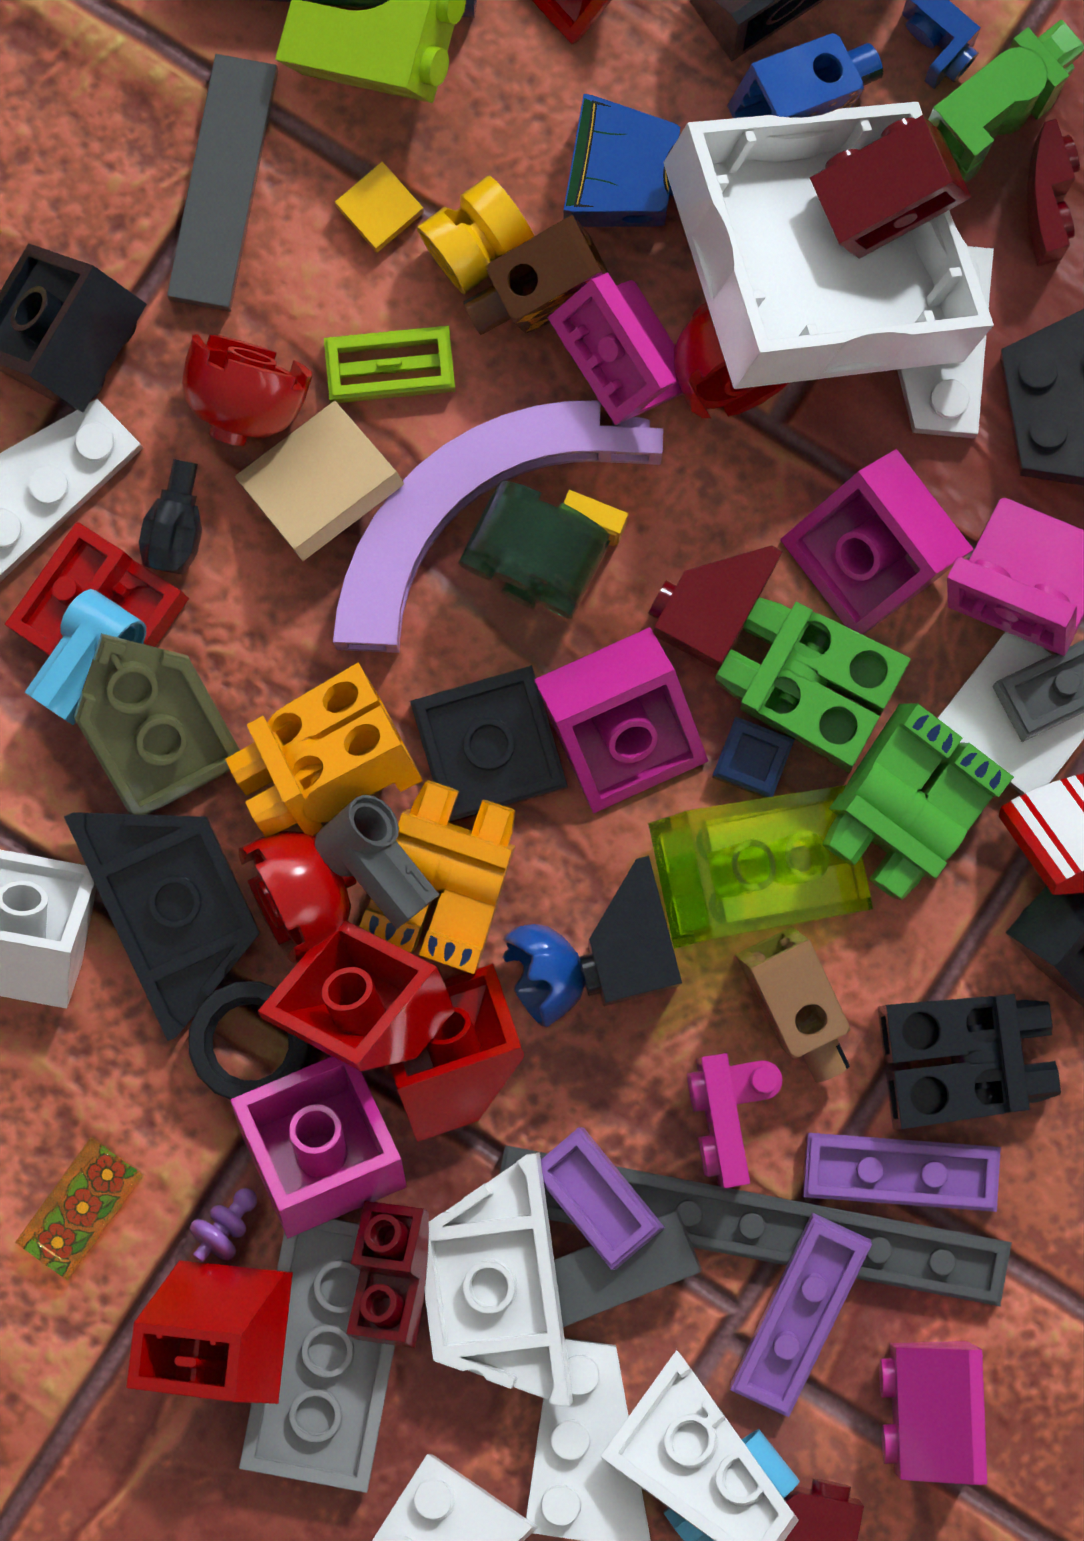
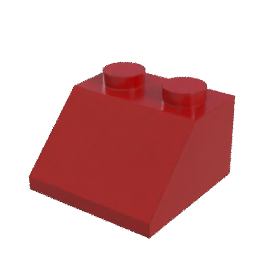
M345 920L334 934L306 952L260 1007L258 1013L267 1022L359 1071H365L417 1058L455 1009L437 966Z

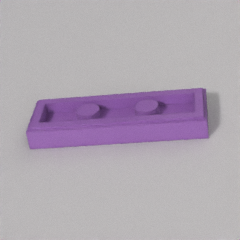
M807 1133L802 1197L997 1212L1001 1147Z
M812 1212L730 1383L731 1391L782 1415L790 1416L872 1246L871 1239Z

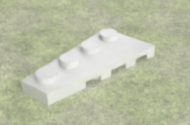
M98 399L90 402L84 412L76 410L0 453V582L143 449L136 438Z
M427 1454L372 1541H524L538 1526L436 1456Z

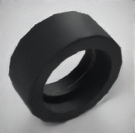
M261 981L235 982L214 991L198 1007L189 1028V1056L197 1076L215 1094L232 1099L307 1067L312 1055V1045L288 1033V1051L283 1063L273 1074L259 1080H242L228 1074L219 1065L213 1051V1034L223 1016L229 1010L241 1005L258 1004L262 1006L275 991L276 987Z

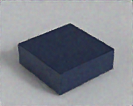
M735 716L712 778L771 800L795 739Z

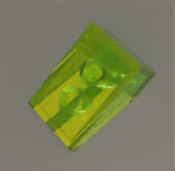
M846 785L687 810L648 823L674 949L872 910L873 905L862 856L855 865H850L839 859L822 845L832 822L837 817L835 813L829 810V807L839 793H843Z

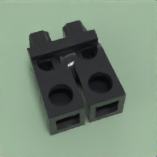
M1015 994L890 1004L878 1007L885 1064L951 1056L952 1063L949 1065L886 1072L893 1129H907L1010 1112L1030 1110L1029 1103H1036L1061 1095L1056 1061L1024 1065L1021 1039L1052 1035L1053 1026L1048 1001L1016 1000Z

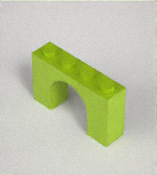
M291 0L275 60L305 76L433 103L437 88L443 83L448 72L449 56L447 51L454 26L463 16L466 0H389L377 7L358 11L302 0Z

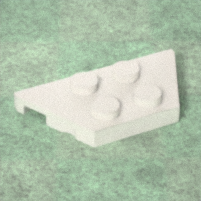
M540 1152L525 1155L511 1167L429 1221L428 1262L424 1293L433 1361L460 1371L468 1370L484 1376L486 1380L510 1389L514 1387L549 1400V1403L559 1407L570 1406L573 1403L541 1158Z

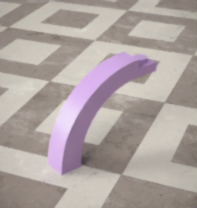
M598 400L564 401L532 406L501 415L471 428L440 447L416 466L403 480L404 485L386 499L374 515L357 545L344 578L337 606L333 637L336 650L400 653L403 614L416 573L430 547L445 527L478 497L507 480L547 466L573 462L660 465L663 452V428H650V420L640 417H632L617 425L612 421V426H600L601 403Z

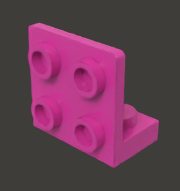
M609 273L593 278L547 317L561 338L564 347L573 357L595 392L598 401L605 408L615 425L683 395L673 364L675 344L633 280L616 286Z
M1000 499L970 559L967 560L958 556L947 577L948 608L1065 656L1084 618V530L1010 499Z

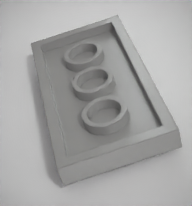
M332 1219L288 1239L284 1232L277 1271L293 1272L279 1403H251L239 1469L365 1493L368 1492L395 1345L356 1340L346 1334L360 1270L351 1264L360 1223Z

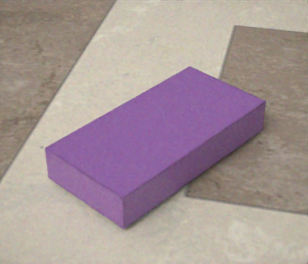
M578 1127L541 1159L544 1187L611 1270L619 1268L665 1228L585 1128Z

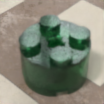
M500 481L479 518L458 564L481 578L492 580L493 576L504 581L505 584L501 589V593L523 606L534 609L537 603L562 617L572 619L606 553V549L611 541L608 540L610 535L596 522L562 502L557 508L540 501L539 498L542 493L518 483Z

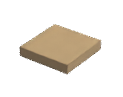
M333 401L235 476L245 492L302 561L306 560L404 485L397 471L336 401Z

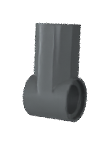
M362 795L351 801L321 828L316 835L315 847L323 861L333 872L340 876H354L392 925L398 929L436 899L439 893L397 843L399 826L392 809L384 801L374 796Z

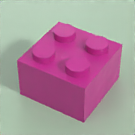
M333 1056L230 1099L239 1130L287 1239L364 1206L365 1201L374 1202L407 1187L401 1157L362 1072Z

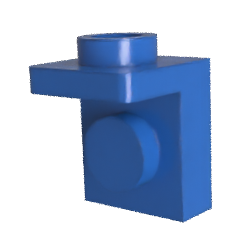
M906 0L902 15L908 19L905 24L909 32L926 47L933 49L938 45L943 50L929 66L925 82L935 89L946 76L953 82L957 81L979 54L973 46L981 27L949 0Z

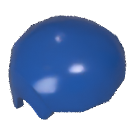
M530 924L515 927L503 938L508 947L503 955V959L505 962L516 960L522 963L523 973L515 984L514 991L538 1024L548 1027L571 1010L581 999L585 980L580 958L570 943L560 933L548 926Z

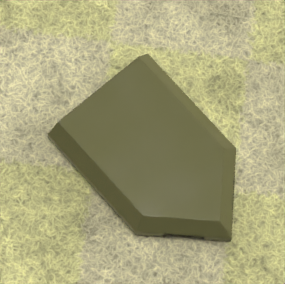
M101 633L74 719L128 813L148 815L229 772L230 769L225 759L240 751L188 655Z

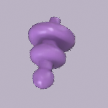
M248 1188L238 1190L229 1208L223 1205H215L210 1211L211 1219L215 1222L213 1225L200 1219L192 1222L190 1232L201 1244L193 1253V1256L198 1261L203 1263L210 1253L223 1260H231L236 1253L235 1246L227 1237L231 1235L239 1238L244 1235L246 1226L241 1217L245 1212L254 1209L257 1204V1196L253 1190Z

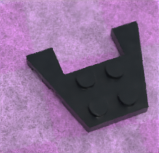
M1084 309L1001 349L1000 361L1020 476L1084 486Z

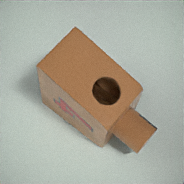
M790 927L735 954L781 1048L792 1059L803 1056L816 1083L829 1080L846 1071L850 1064L837 1038L847 1034L851 1029L810 939L795 928ZM806 1005H811L813 1009L810 1017L802 1023H797L795 1018L798 1011Z

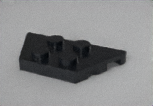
M81 812L64 816L65 821L167 1041H170L180 1034L196 1014L198 1007L212 994L261 933L207 816Z

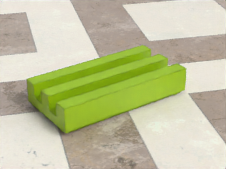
M449 326L324 338L330 403L333 401L345 403L456 392ZM430 344H438L439 348L438 354L347 363H339L338 358L339 353ZM441 368V376L341 385L340 379Z

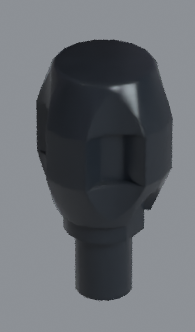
M173 459L167 490L162 489L160 498L155 500L143 518L139 548L144 567L183 575L197 556L202 535V525L198 506L195 505L197 496L192 495L198 464Z

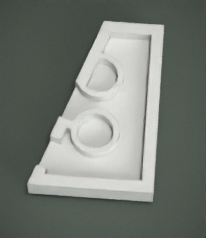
M967 246L989 309L994 248ZM986 335L964 362L897 370L913 433L964 438L977 437Z
M565 1338L573 1403L570 1406L559 1407L543 1398L526 1519L538 1526L533 1534L580 1541H651L642 1488L600 1457L629 1417L616 1345Z
M676 1350L600 1457L714 1541H785L799 1519L683 1356Z

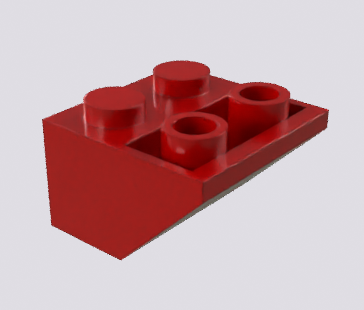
M179 1260L134 1321L126 1388L230 1402L278 1404L293 1272Z

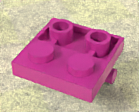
M727 1053L696 1059L698 1072L687 1073V1082L693 1112L705 1110L709 1135L698 1137L704 1175H707V1177L716 1175L718 1186L723 1188L750 1184L737 1105L774 1097L781 1089L782 1074L778 1067L769 1061H755L729 1066Z

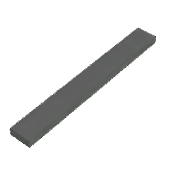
M505 1145L500 1173L511 1167L525 1155L538 1153L539 1151ZM540 1152V1158H544L548 1153ZM615 1166L657 1218L676 1210L679 1211L694 1248L787 1265L813 1212L871 1239L872 1246L856 1279L1001 1306L1012 1242ZM545 1188L549 1220L574 1224Z

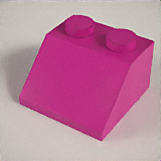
M897 449L859 470L780 539L844 625L862 635L953 567L958 556L964 558L974 550Z
M650 627L534 679L553 728L593 814L708 762L675 669Z
M968 1341L890 1343V1358L880 1359L879 1363L881 1397L892 1398L893 1424H882L884 1464H894L895 1474L901 1480L970 1485L987 1484L982 1349Z

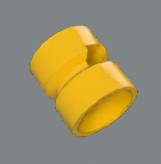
M486 176L460 195V208L452 210L443 207L417 226V232L429 253L448 279L463 294H466L489 277L486 266L490 262L534 237L530 226L516 204L491 176Z

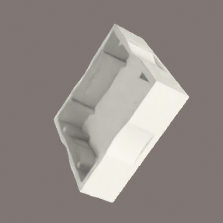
M919 102L841 108L822 115L803 118L764 115L688 122L663 164L734 389L964 362L994 326L967 244L958 232L949 210L859 259L838 243L810 180L811 176L826 169L825 164L836 154L849 149L860 150L882 138L881 133L892 123L904 118L912 117L916 119L923 115Z

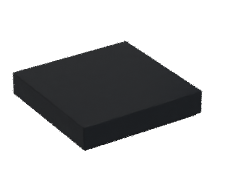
M532 665L410 701L433 781L459 791L449 823L477 815L482 800L509 806L568 789L544 704L534 681L536 677Z

